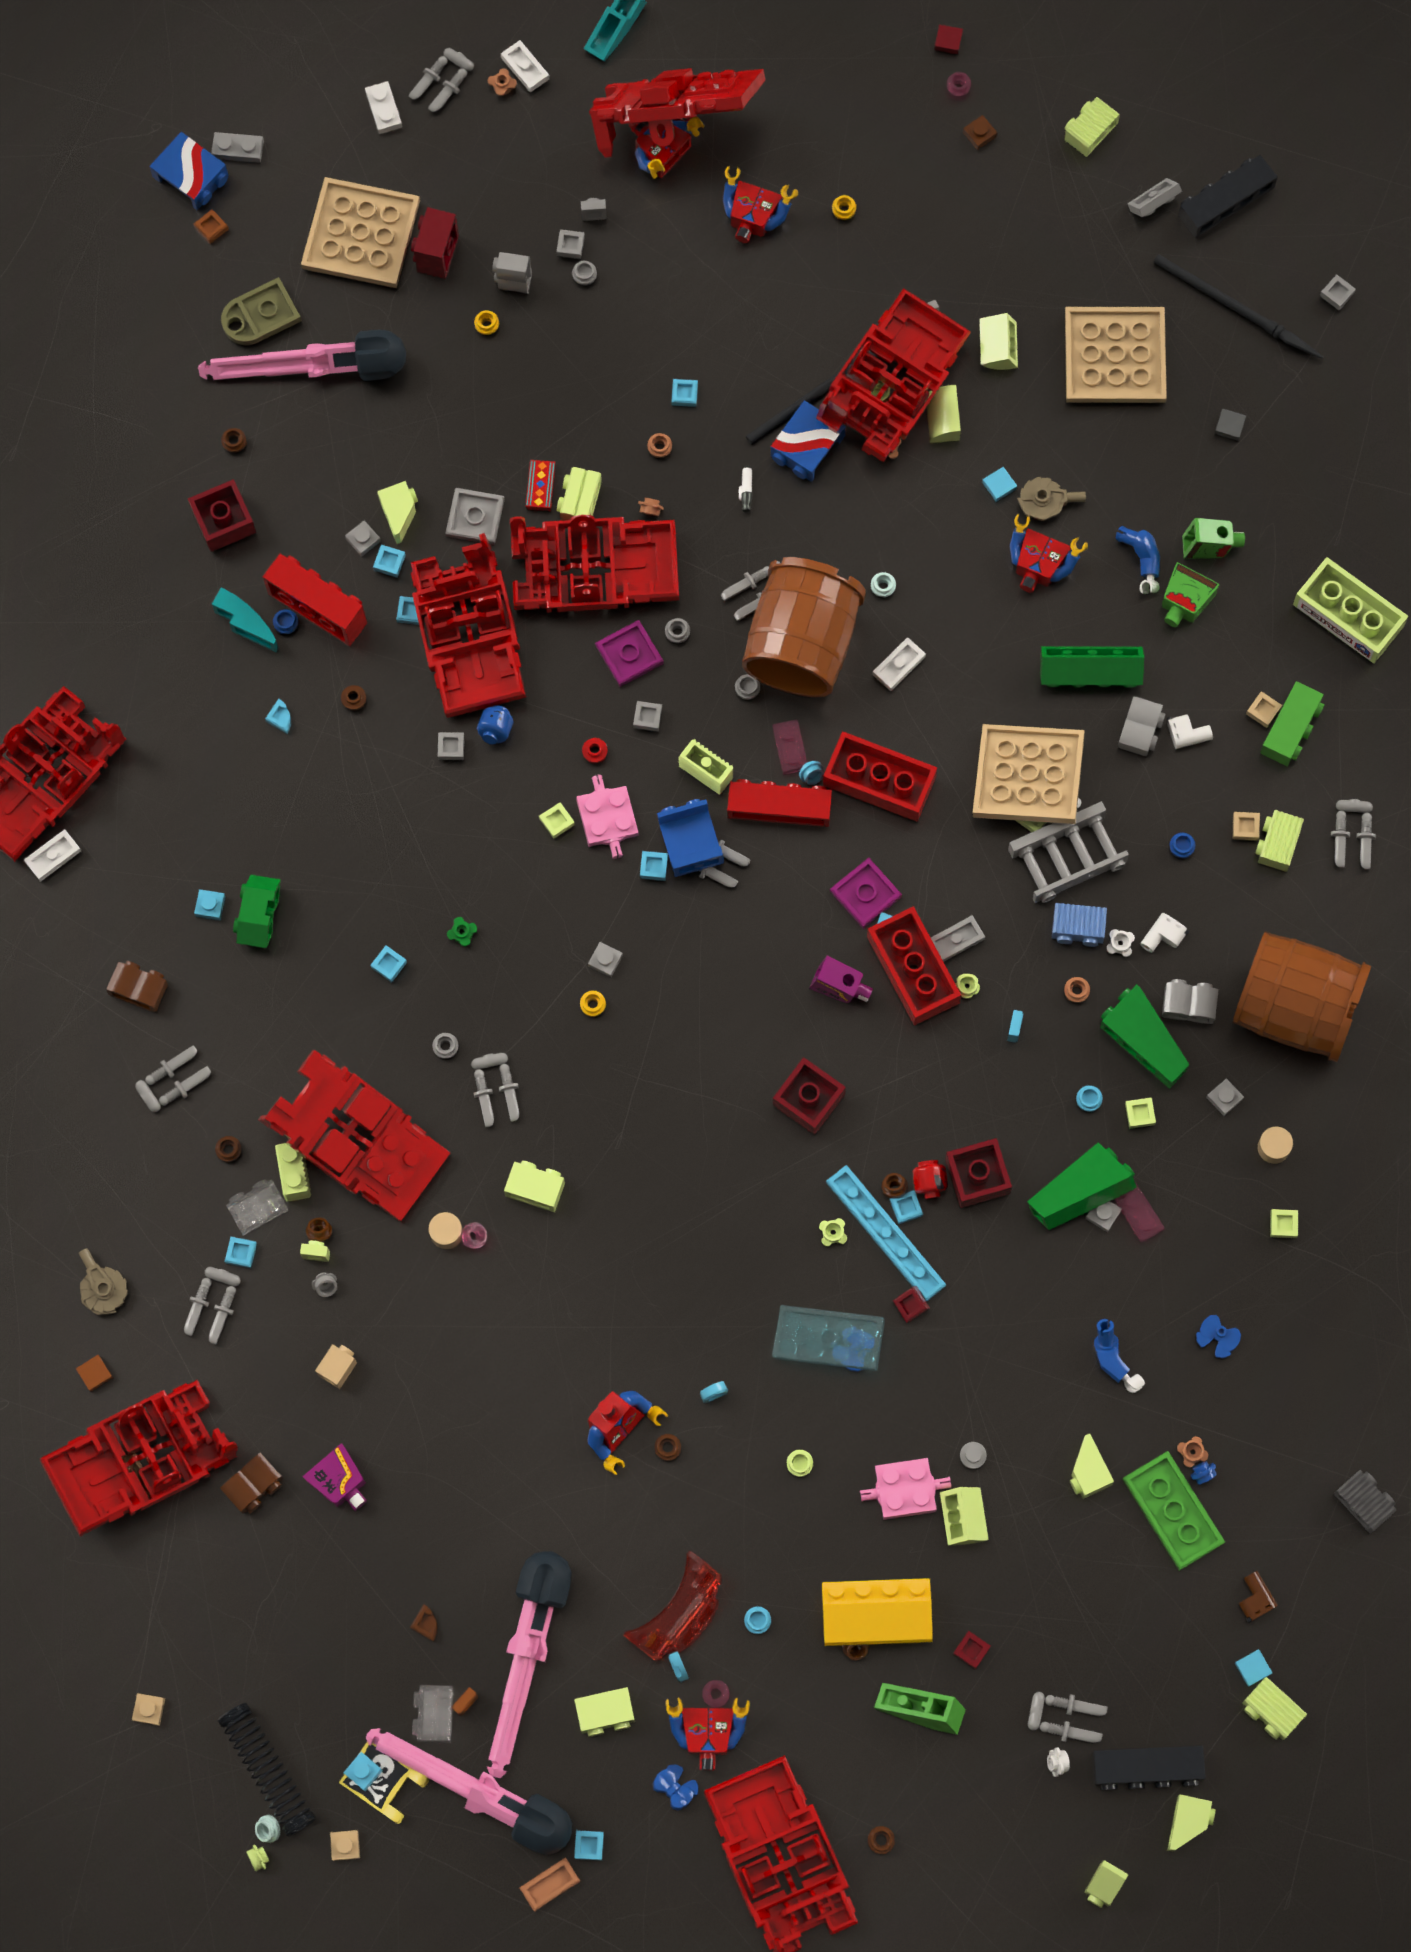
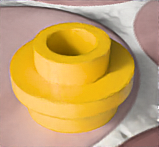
M847 195L839 196L832 204V212L839 219H850L856 213V203ZM846 206L848 210L842 211L840 208Z
M485 310L475 317L474 325L479 333L490 335L498 329L499 319L495 313ZM485 321L491 322L489 326H483L482 324Z
M589 991L581 997L580 1007L584 1014L595 1017L605 1010L606 1001L601 993ZM590 1001L598 1003L595 1008H590L588 1004Z

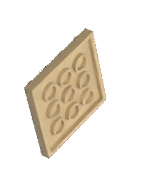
M325 177L302 258V269L397 288L420 204V196Z
M1065 307L1066 402L1166 403L1165 307Z
M983 724L973 818L1075 824L1085 736L1084 730Z

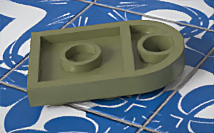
M279 277L230 301L225 306L221 316V323L226 336L234 343L240 345L256 344L302 321ZM234 321L242 323L241 328L236 331L230 330L229 325Z

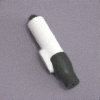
M746 465L742 469V486L739 487V500L742 501V511L750 512L753 496L752 469L749 465Z

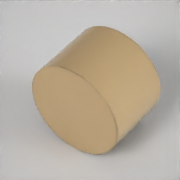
M1281 1127L1268 1128L1264 1131L1258 1142V1152L1261 1158L1273 1164L1283 1162L1293 1147L1292 1136L1286 1129Z
M447 1212L439 1213L432 1218L429 1224V1234L437 1247L451 1249L461 1242L463 1229L455 1215Z

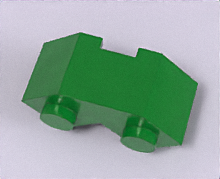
M250 875L247 883L242 884L240 892L242 902L239 917L235 918L233 933H237L236 943L267 948L273 932L274 912L279 903L281 879Z

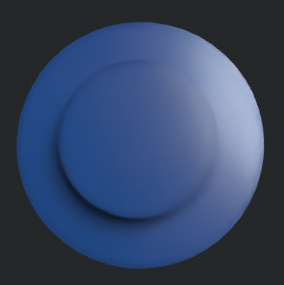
M288 609L280 610L273 618L274 628L281 634L294 632L298 626L297 615Z
M1178 833L1170 841V850L1178 858H1187L1195 850V841L1187 833Z
M1207 1461L1196 1465L1193 1468L1194 1473L1191 1474L1192 1480L1196 1479L1198 1484H1202L1217 1475L1214 1470L1216 1468L1215 1464H1208Z

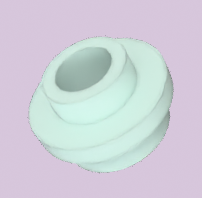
M878 573L872 578L871 590L875 595L888 597L895 591L896 581L889 573ZM886 583L888 587L881 589L879 584Z
M271 1815L261 1817L255 1825L256 1836L262 1842L271 1843L276 1841L280 1836L278 1821Z

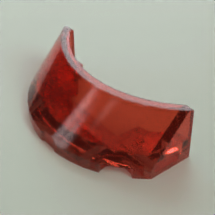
M690 1550L686 1554V1566L682 1581L669 1604L648 1623L636 1629L626 1631L623 1634L626 1639L654 1661L663 1659L664 1655L673 1651H678L679 1653L697 1640L712 1620L719 1603L716 1595L718 1586L722 1584L721 1575Z

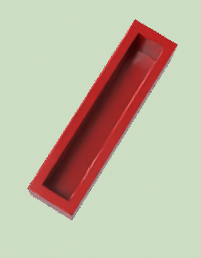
M738 779L736 782L730 781L727 818L829 827L832 790H827L824 786L803 788L801 785L794 783L779 786L770 781H764L761 784L751 783V781L746 779Z

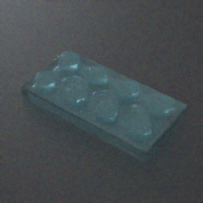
M781 1305L772 1357L774 1359L877 1371L885 1319L878 1316Z

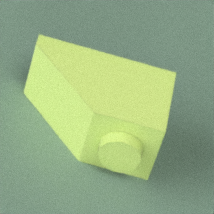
M406 481L377 491L379 501L397 544L402 542L416 513L414 503L418 502L414 489H408Z
M1090 1434L1085 1435L1072 1472L1073 1479L1070 1480L1075 1493H1081L1083 1499L1112 1486L1114 1482Z
M1185 1795L1177 1797L1167 1851H1175L1205 1831L1208 1825H1213L1215 1809L1211 1808L1212 1801Z
M1104 1860L1100 1863L1084 1892L1089 1895L1087 1900L1100 1908L1103 1905L1110 1906L1128 1874Z

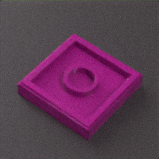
M640 620L595 643L597 650L619 687L664 664L662 657Z
M867 858L830 888L832 895L863 929L880 916L881 912H885L902 898V894L870 858Z

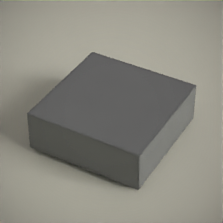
M1222 409L1215 434L1239 441L1246 415Z

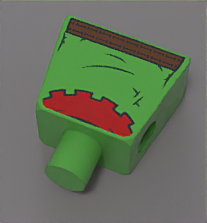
M1194 518L1182 535L1184 559L1223 558L1232 547H1244V532H1233L1231 521Z
M1177 562L1162 602V607L1169 611L1164 621L1172 627H1177L1182 618L1189 622H1194L1216 596L1219 584Z

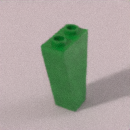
M1136 984L1132 990L1129 988L1124 990L1119 996L1118 1000L1120 1002L1115 1008L1110 1006L1102 1014L1101 1018L1103 1020L1100 1028L1170 1089L1187 1071L1189 1063L1142 989Z
M1097 1143L1028 1200L1027 1203L1032 1215L1050 1230L1135 1189L1136 1184L1133 1178L1135 1173L1126 1163L1122 1165L1117 1161V1155L1109 1147L1105 1149L1100 1143Z

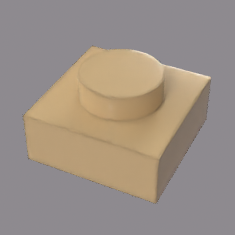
M1260 692L1247 710L1246 715L1268 728L1281 710L1282 705L1263 692Z
M1234 812L1232 839L1258 841L1260 813Z
M137 1693L132 1721L160 1726L165 1699Z
M358 1830L330 1833L332 1861L360 1859Z

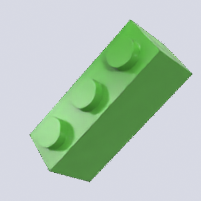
M1296 681L1263 744L1260 754L1287 767L1291 759L1296 761L1303 748L1299 746L1302 738L1308 739L1314 727L1310 724L1313 716L1318 718L1325 704L1321 703L1324 694Z

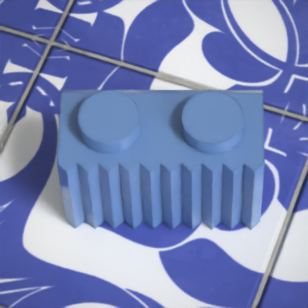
M1055 903L1052 939H1057V942L1061 944L1082 941L1083 945L1090 947L1098 946V943L1103 944L1107 908Z

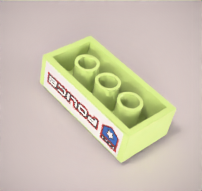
M1328 557L1325 558L1299 590L1293 603L1295 607L1373 664L1403 629L1408 619V615Z

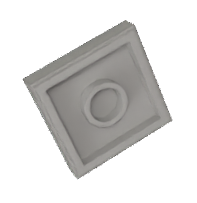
M455 488L445 533L446 537L481 543L479 534L485 533L489 543L495 545L505 500L504 496Z

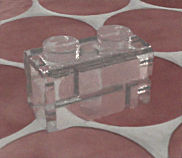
M264 1179L252 1186V1191L246 1194L243 1192L237 1193L229 1199L230 1203L226 1204L243 1236L289 1211L273 1180L267 1182Z
M419 1685V1692H414V1708H418V1719H413L412 1735L417 1736L418 1742L451 1743L452 1686Z

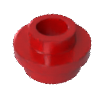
M591 738L584 743L582 753L588 762L599 763L606 758L608 749L603 740ZM596 746L600 750L597 753H592L590 749Z

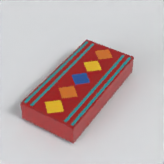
M530 460L526 509L551 511L555 462Z

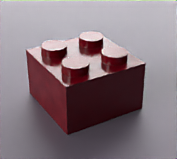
M427 207L425 216L421 215L418 222V230H420L418 238L414 237L411 244V251L414 252L413 262L416 263L417 272L446 279L459 238L456 214Z
M234 479L188 498L191 510L210 552L256 533L253 520Z
M803 1057L773 1097V1106L815 1135L845 1096L846 1087Z
M997 1138L946 1152L945 1160L960 1208L1011 1194L1012 1185Z

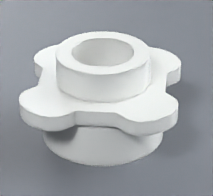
M1117 929L1112 930L1109 934L1111 940L1110 944L1107 945V951L1110 954L1120 953L1124 957L1130 956L1132 953L1131 943L1135 939L1134 935L1131 932L1127 933ZM1122 941L1123 945H1119L1118 942Z
M1059 1748L1050 1750L1047 1757L1048 1768L1052 1771L1054 1777L1069 1771L1068 1754L1065 1750L1060 1751Z

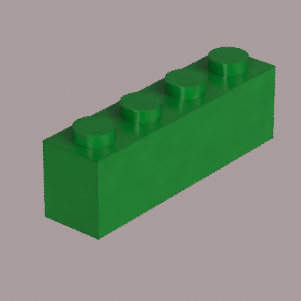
M1041 646V685L1058 687L1060 685H1072L1074 687H1084L1085 685H1097L1099 687L1122 685L1129 688L1143 685V647Z

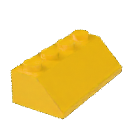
M930 1578L822 1582L825 1646L933 1642Z

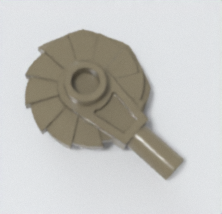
M1040 476L1032 481L1029 480L1024 488H1021L1020 498H1017L1026 516L1045 521L1059 515L1063 506L1067 505V502H1086V493L1067 492V490L1060 489L1061 486L1052 481V479L1041 478Z
M88 1248L83 1249L79 1252V1255L87 1268V1275L80 1283L82 1304L96 1315L117 1313L115 1309L125 1303L124 1299L128 1294L126 1279H123L118 1270L115 1271L109 1267L100 1268L95 1263Z

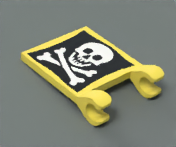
M367 1742L360 1752L366 1755L383 1771L366 1791L345 1774L339 1783L392 1821L400 1824L404 1815L392 1807L390 1803L407 1778H410L421 1787H425L428 1784L429 1778L376 1750V1744L372 1743L370 1746Z

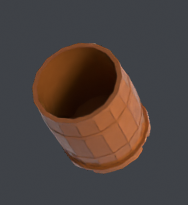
M783 557L782 563L776 564L777 560H774L770 563L768 569L769 579L761 593L748 633L746 650L742 659V668L756 680L777 690L800 696L825 697L832 693L835 681L843 667L855 629L859 606L863 605L866 597V589L852 576H849L848 580L838 576L839 569L828 564L797 557Z
M1265 931L1253 960L1232 1023L1258 1033L1260 1036L1301 1049L1302 1051L1329 1056V1061L1338 1062L1353 1020L1351 1019L1361 998L1371 965L1365 964V962L1360 965L1323 948Z

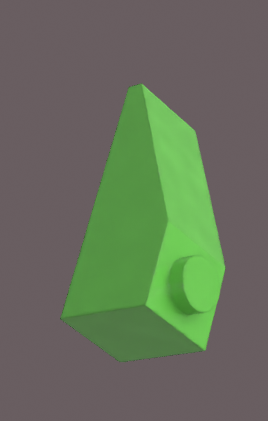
M882 1683L874 1706L878 1711L932 1730L958 1735L965 1713V1708L955 1697Z

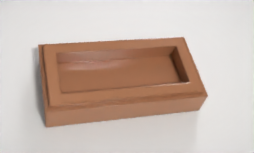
M564 1858L521 1886L520 1890L535 1912L579 1883L580 1880L567 1859Z

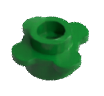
M457 917L454 919L452 929L448 930L447 937L450 940H455L462 946H468L473 934L477 932V926L474 923L469 924L465 922L462 917Z

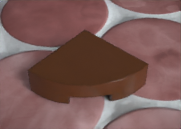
M423 1604L410 1628L434 1642L437 1635V1621L432 1611Z

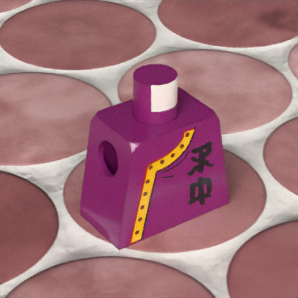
M826 956L818 966L809 987L811 990L844 1003H849L853 997L867 1002L873 988L860 983L863 977L861 972L829 956Z
M342 1443L303 1476L309 1485L336 1507L347 1501L356 1511L367 1502L366 1498L359 1491L366 1482Z

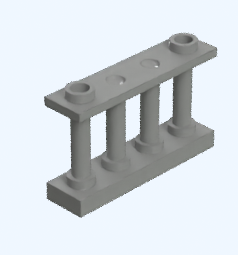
M1102 801L1077 812L1075 824L1052 823L1009 842L1008 851L1012 859L1018 856L1024 859L1039 889L1034 891V903L1041 900L1043 903L1048 902L1063 890L1110 869L1112 872L1117 871L1126 865L1125 863L1129 856L1127 850L1117 854L1101 823L1106 813V808ZM1087 825L1093 828L1108 859L1097 864L1093 863L1079 835L1080 829ZM1063 836L1070 838L1085 868L1072 875L1056 845V839ZM1040 846L1047 848L1062 878L1050 885L1047 884L1032 854L1034 849Z

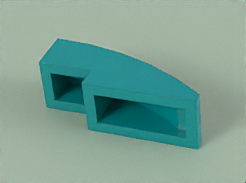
M614 0L611 7L607 6L584 50L605 61L628 33L647 1Z
M221 587L212 603L214 612L231 620L229 624L232 632L277 653L279 649L277 641L260 615L246 602Z

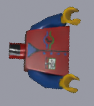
M693 117L689 121L673 120L675 137L673 142L665 147L658 146L652 141L649 126L644 122H640L636 128H631V131L638 136L635 141V156L639 168L650 173L654 179L658 176L662 178L690 149V134L692 133L695 137H698L700 132L697 129L705 127L699 117ZM659 124V135L662 138H665V126L663 124Z
M730 166L726 168L725 176L728 182L725 183L723 203L726 216L731 219V226L738 229L735 235L736 240L748 243L751 234L763 237L767 231H772L784 223L791 207L790 200L798 196L797 189H794L789 197L787 195L789 185L783 186L781 194L740 180L736 184L735 180L741 174L740 169L737 168V175L731 177L729 175Z
M1017 514L1014 519L1017 528L1013 530L1010 553L1012 563L1017 566L1016 573L1023 577L1020 588L1026 592L1033 593L1037 583L1048 587L1051 582H1058L1071 574L1080 558L1079 553L1088 548V543L1085 542L1082 549H1078L1076 542L1079 540V537L1073 539L1071 546L1029 528L1025 532L1024 528L1028 526L1030 517H1027L1026 524H1020L1018 522L1019 514Z
M612 1391L599 1403L598 1407L588 1418L590 1427L587 1438L588 1444L601 1460H605L604 1468L617 1475V1472L614 1470L615 1464L624 1468L625 1463L610 1454L640 1422L645 1413L657 1426H661L656 1420L659 1414L668 1417L663 1409L659 1406H652L650 1401L636 1391L622 1392L620 1395Z
M678 1698V1706L670 1707L668 1699L666 1700V1710L669 1714L671 1732L681 1748L687 1749L689 1754L699 1755V1770H716V1755H727L728 1750L735 1748L745 1731L746 1714L750 1707L749 1700H747L746 1707L744 1708L737 1705L738 1698L734 1700L733 1708H683L680 1698Z

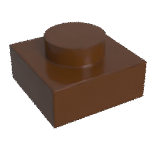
M983 115L963 128V134L977 150L997 137L996 130Z

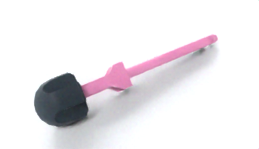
M380 329L360 331L356 335L355 342L328 345L308 344L306 349L216 358L211 359V365L206 366V361L198 366L199 376L207 379L208 374L213 376V380L308 373L309 377H319L331 373L358 371L360 378L364 381L380 380L392 377L403 368L406 362V349L401 338L392 332Z
M553 1551L538 1552L529 1557L521 1570L516 1588V1594L524 1600L516 1634L509 1641L507 1652L514 1654L488 1759L492 1761V1767L487 1766V1769L493 1777L501 1778L507 1772L503 1770V1767L506 1764L509 1765L536 1661L545 1662L548 1651L545 1640L554 1607L562 1608L566 1604L571 1585V1569L568 1562Z
M380 1728L371 1729L368 1732L366 1740L370 1746L372 1743L376 1744V1750L467 1799L465 1809L473 1813L485 1812L513 1827L511 1835L517 1843L534 1852L549 1855L557 1853L569 1842L572 1834V1821L569 1814L556 1803L539 1794L532 1795L526 1801L500 1787L494 1777L485 1772L481 1774L478 1780L389 1732L381 1734Z

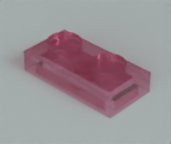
M798 720L773 724V732L783 775L800 772L802 766L807 763Z
M1137 1184L1136 1188L1114 1199L1118 1207L1122 1208V1213L1141 1243L1164 1230L1163 1224Z

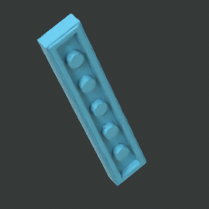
M847 1165L826 1181L827 1185L911 1286H917L926 1302L946 1287L945 1282Z

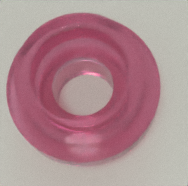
M956 72L948 78L947 89L952 95L963 96L970 91L971 80L965 73ZM960 83L963 87H956L955 84Z
M469 1223L462 1230V1241L468 1248H480L487 1240V1231L479 1223ZM471 1232L476 1234L475 1241L471 1239Z
M710 1681L703 1689V1699L711 1707H722L729 1699V1689L722 1681ZM714 1689H718L721 1692V1697L713 1699L711 1692Z

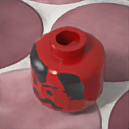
M938 1160L918 1162V1167L913 1169L915 1192L924 1194L925 1199L940 1197V1192L948 1188L946 1167L943 1164H939Z

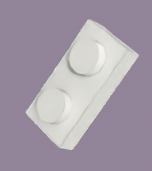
M520 40L501 53L502 60L530 93L549 80V74Z
M388 81L366 87V95L379 134L402 128Z
M907 637L873 671L872 675L887 689L892 691L926 657V653Z
M64 829L25 858L24 861L41 882L80 853L81 849Z

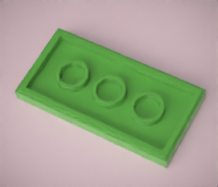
M1168 1451L1122 1479L1179 1571L1225 1543V1540Z

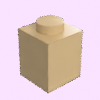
M332 1344L315 1372L319 1377L340 1389L357 1364L355 1358L352 1357L354 1352L343 1345L338 1348Z

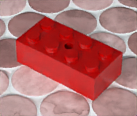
M280 553L263 575L268 595L343 643L351 646L367 624L361 600L354 595H345L341 592L342 589L335 583H326L313 569L306 570L300 566V562L294 557H285Z
M842 731L824 773L823 786L918 822L936 779L937 767Z
M914 906L868 928L867 938L914 1026L960 1004L961 994ZM915 965L918 969H911L909 967Z

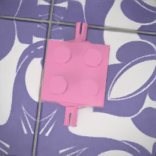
M595 775L592 777L595 791L591 794L577 796L576 798L588 847L599 844L610 845L612 858L617 859V855L618 858H621L623 854L620 842L624 839L638 836V829L627 787L605 789L602 775H598V777Z
M928 1458L875 1466L876 1488L860 1490L862 1502L877 1499L882 1508L883 1520L936 1512L934 1498L936 1490L951 1488L950 1477L934 1480L930 1473Z

